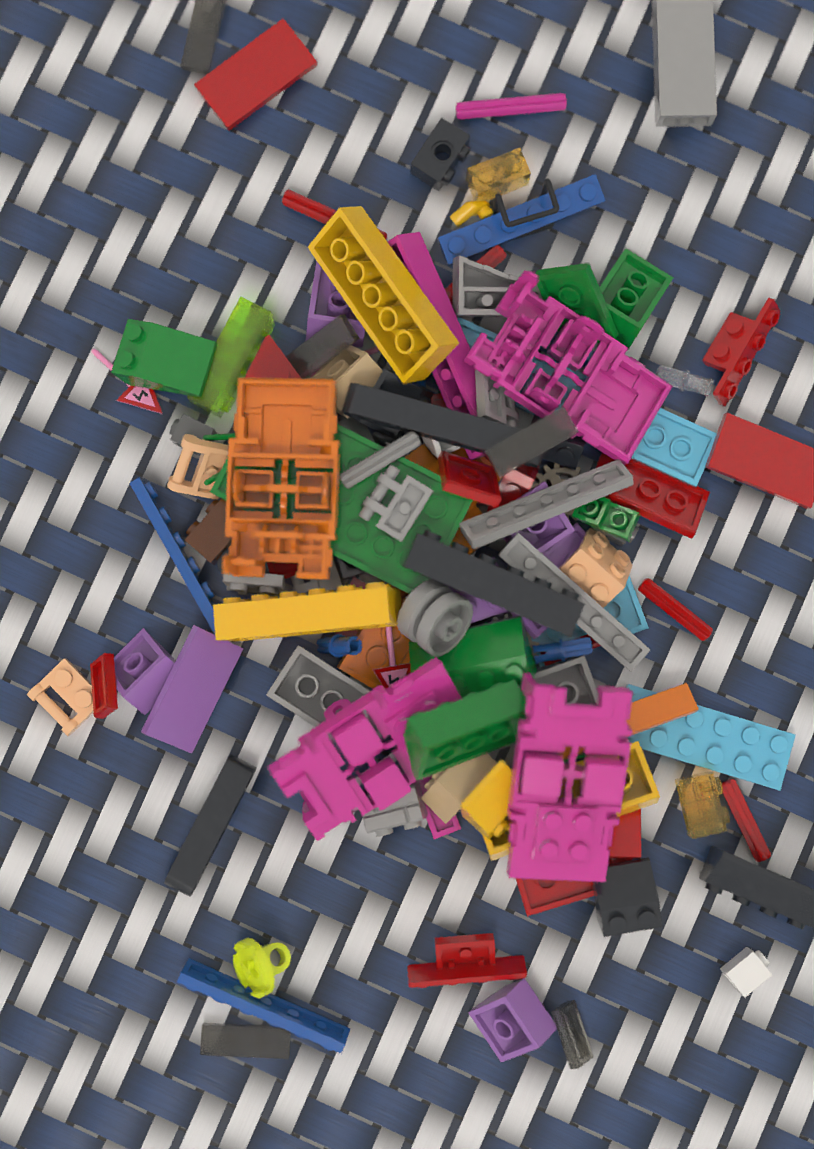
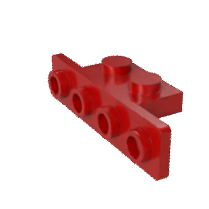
M767 299L755 320L730 312L702 361L706 366L725 372L713 391V395L719 405L725 407L728 401L736 395L739 382L750 371L753 358L763 348L770 329L777 324L780 317V309L775 299Z
M493 933L434 938L436 962L407 966L410 988H426L429 986L457 985L473 982L485 983L488 981L516 980L527 977L526 963L523 955L495 957Z

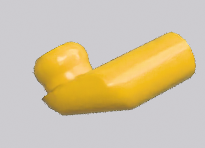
M485 200L468 201L455 211L450 218L457 227H460L471 216H479L480 220L492 216L493 210Z

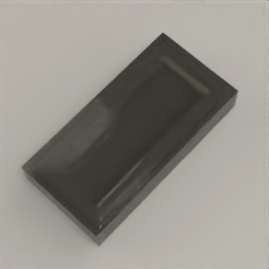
M571 1000L564 1002L551 1011L570 1070L579 1069L593 1058L576 1002Z

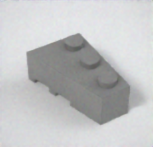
M460 255L454 257L452 307L456 316L504 317L496 312L495 308L509 286L514 284L518 277L468 260V258ZM536 285L532 291L537 293L539 297L543 299Z

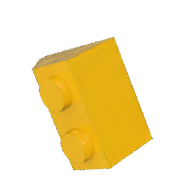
M502 760L498 762L460 804L462 816L488 840L493 835L499 837L509 826L507 822L509 819L507 809L512 770ZM519 779L518 792H521V789H520V779Z

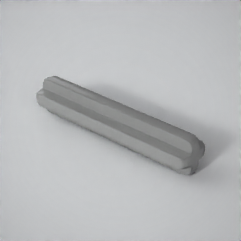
M414 431L407 433L341 473L339 476L340 480L346 488H351L420 446L421 441Z

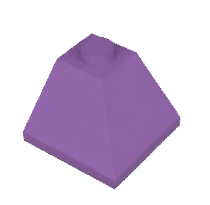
M543 481L518 499L548 488L547 483ZM562 513L503 538L508 543L516 533H519L539 552L543 553L575 530L565 513Z

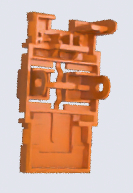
M238 378L237 412L234 413V432H236V438H229L225 526V536L232 538V546H229V555H223V574H231L238 577H265V562L298 563L297 578L330 579L329 567H332L333 549H330L331 541H337L335 528H338L340 472L338 448H340L341 444L334 437V434H337L338 417L336 415L337 381L335 379ZM275 460H282L281 484H275V473L271 470H235V466L275 467ZM289 460H295V468L333 469V473L299 471L296 473V486L288 485ZM275 493H281L280 519H273V512L234 511V501L235 506L238 508L273 509ZM287 494H295V507L298 510L332 511V513L293 512V519H287Z

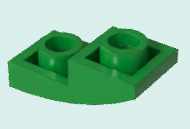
M602 497L575 508L572 517L629 542L640 514L637 511L612 503L608 498Z

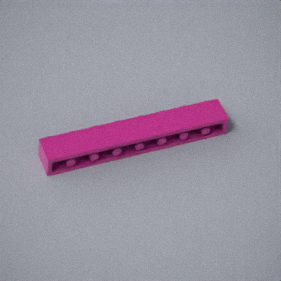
M421 233L396 235L388 241V244L459 342L450 354L432 371L448 409L477 417L474 365L470 366L464 362L470 347ZM465 449L471 460L487 456L486 454Z

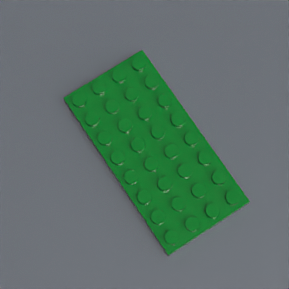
M337 424V434H334L335 440L341 442L340 448H338V454L340 455L339 476L384 447ZM228 457L210 490V493L224 500L227 499ZM400 457L351 488H346L339 477L338 528H335L337 541H331L330 549H333L334 556L410 594L422 582L432 579L403 566L416 533L423 535L425 530L442 536L440 543L450 546L460 527L459 523L463 521L473 500L443 491L440 475L404 457ZM275 460V467L235 466V470H271L275 473V484H281L282 460ZM289 460L288 485L296 486V473L299 471L333 473V469L295 468V460ZM389 465L400 470L394 480L400 485L409 475L433 490V493L402 542L376 527L382 517L378 513L374 512L369 522L358 516L364 507L362 503L365 498L371 496L378 485V477L381 473L384 474ZM389 489L380 504L387 508L396 493ZM275 493L273 509H241L245 511L273 512V519H280L281 493ZM287 494V519H293V512L332 513V511L298 510L295 507V494Z

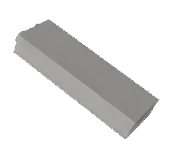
M652 0L655 127L712 126L717 116L713 0Z

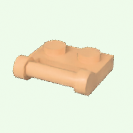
M185 434L181 442L183 448L175 472L169 477L167 487L174 492L218 500V496L210 493L215 482L205 485L204 481L221 471L228 457V445L201 440L194 435ZM193 452L201 453L192 481L185 480L184 478Z
M64 658L27 693V696L32 701L36 700L63 727L61 730L67 736L71 735L93 714L92 685L67 658ZM50 686L77 713L73 719H70L45 693Z

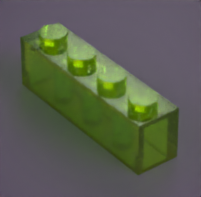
M240 296L216 341L218 345L202 397L188 395L187 398L190 403L219 418L223 416L224 412L229 413L235 402L233 395L237 389L238 378L245 377L246 370L249 364L253 362L263 338L270 335L275 323L272 322L273 316L271 311Z

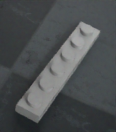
M618 459L459 523L460 530L472 549H476L633 485V475Z
M516 533L498 553V556L510 566L524 571L523 578L534 582L535 577H539L552 583L550 589L561 593L563 588L579 594L578 601L585 603L577 625L630 672L650 651L644 643L519 533Z

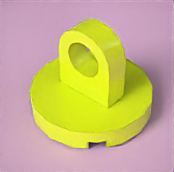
M246 938L234 945V950L237 953L233 955V965L242 986L245 988L250 987L253 991L250 995L259 999L273 992L275 986L274 976L283 972L290 964L291 955L287 946L276 942L261 947L259 943L250 938ZM273 950L278 951L280 955V962L277 966H274L270 961V954Z

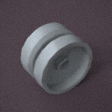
M430 579L417 586L404 601L399 611L398 630L412 642H417L430 655L442 656L451 651L466 634L471 624L473 607L467 599L458 593H453L444 583Z

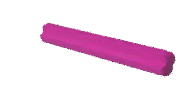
M564 93L458 102L455 109L457 119L561 111L566 109L567 100Z

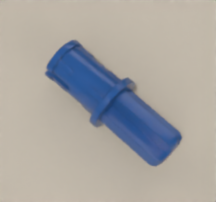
M335 634L332 637L318 639L316 644L318 645L317 651L320 654L342 657L345 654L358 655L362 650V642L360 639L357 640L358 637L356 636L345 637L342 634Z
M589 637L562 641L560 638L559 642L533 645L534 653L546 652V654L534 656L536 664L559 659L565 662L566 658L590 655L593 651L592 642Z

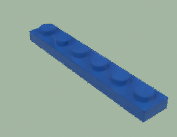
M596 174L554 190L559 204V211L556 214L513 227H507L503 222L501 213H497L438 237L437 240L447 265L452 264L453 258L456 256L470 257L605 202L606 200ZM547 193L507 209L506 212L509 221H513L554 207L550 195Z
M139 477L129 484L215 634L214 603L211 599L215 595L207 581L201 582L197 574L201 570L193 556L188 558L183 550L187 546L179 531L174 533L169 523L173 520L164 506L160 508L155 498L158 497L156 489L150 481L146 483Z
M189 958L179 975L177 983L184 985L191 991H198L212 997L216 1002L228 1004L246 1015H253L266 1021L271 1026L283 1028L301 1039H308L321 1045L326 1050L342 1054L350 1032V1028L272 994H268L260 999L250 995L253 992L250 987L245 988L238 979Z

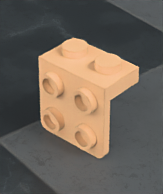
M589 528L579 548L559 569L604 608L625 588L632 569V563L629 556L622 550L614 548L603 533Z

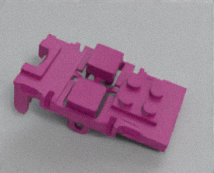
M524 270L514 284L509 286L495 308L496 312L507 318L498 335L492 342L486 338L487 334L481 333L465 357L464 362L470 366L474 365V368L485 376H491L490 379L495 381L493 387L498 389L502 386L505 388L503 392L505 395L560 431L569 430L568 436L572 439L575 436L579 437L581 435L584 441L614 460L619 459L623 465L628 464L673 386L645 368V365L633 357L627 356L625 353L628 348L605 333L604 329L592 319L579 316L551 296L545 301L541 299L537 293L532 291L539 282L538 276L531 271ZM564 318L569 320L561 327L560 331L558 332L555 339L548 348L547 354L549 356L539 353L538 349L540 348V346H542L545 349L547 348L550 341L557 332L558 328L560 327L561 323L563 322ZM597 340H599V345L597 346L596 350L594 351L593 355L591 356L589 362L587 363L586 367L582 372V374L587 376V379L585 380V382H583L575 373L567 370L566 368H569L574 372L579 370L586 361L589 354L591 353L592 349L597 343ZM534 357L548 363L554 369L550 376L542 368H539L532 374L523 388L536 366V363L532 362ZM563 374L572 379L581 389L579 392L572 389L559 412L554 416L553 412L560 405V401L568 389L558 381Z
M523 673L521 690L527 698L525 706L527 716L526 719H519L507 809V814L513 821L510 823L508 840L510 841L506 872L509 878L605 882L610 852L608 846H611L613 825H619L620 821L616 813L621 812L631 745L627 736H632L633 731L626 722L630 718L633 692L629 688L598 686L596 689L599 693L597 705L565 704L567 691L565 687L536 683L530 673ZM565 746H572L569 764H564L562 756L558 754V752H564ZM579 746L584 747V753L587 756L584 766L575 765ZM562 777H567L565 798L559 797ZM519 778H520V789H521V792H518ZM574 778L582 779L580 790L582 796L578 795L577 798H572Z

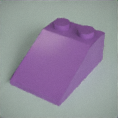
M316 261L307 320L306 340L343 346L348 343L354 347L363 348L364 327Z

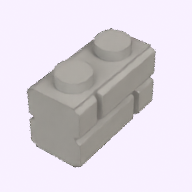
M419 782L409 785L411 792L381 811L376 807L365 814L363 821L367 834L376 832V836L380 837L393 833V827L404 825V829L408 830L421 826V820L428 817L425 802L421 799L423 795Z

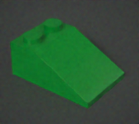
M625 248L601 284L600 290L619 333L616 340L625 345L629 350L674 277Z
M128 319L111 373L127 385L201 398L218 343L156 323Z

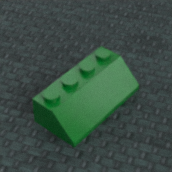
M522 616L471 626L461 641L451 651L442 656H432L422 649L417 642H412L411 640L408 642L411 673L437 657L461 698L472 692L479 693L488 690L499 682L507 683L515 680L518 686L522 685L523 673H530L534 679L537 671Z
M515 680L507 683H496L488 690L479 693H469L463 699L452 703H442L436 709L425 713L417 712L407 719L404 739L413 776L416 781L516 742L519 719H526L527 713H525L526 697Z

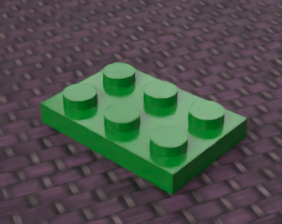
M590 263L536 271L535 274L539 278L537 287L544 301L551 296L579 316L592 319L604 329L605 333L614 339L617 338L619 333ZM564 318L557 332H559L561 327L569 320Z

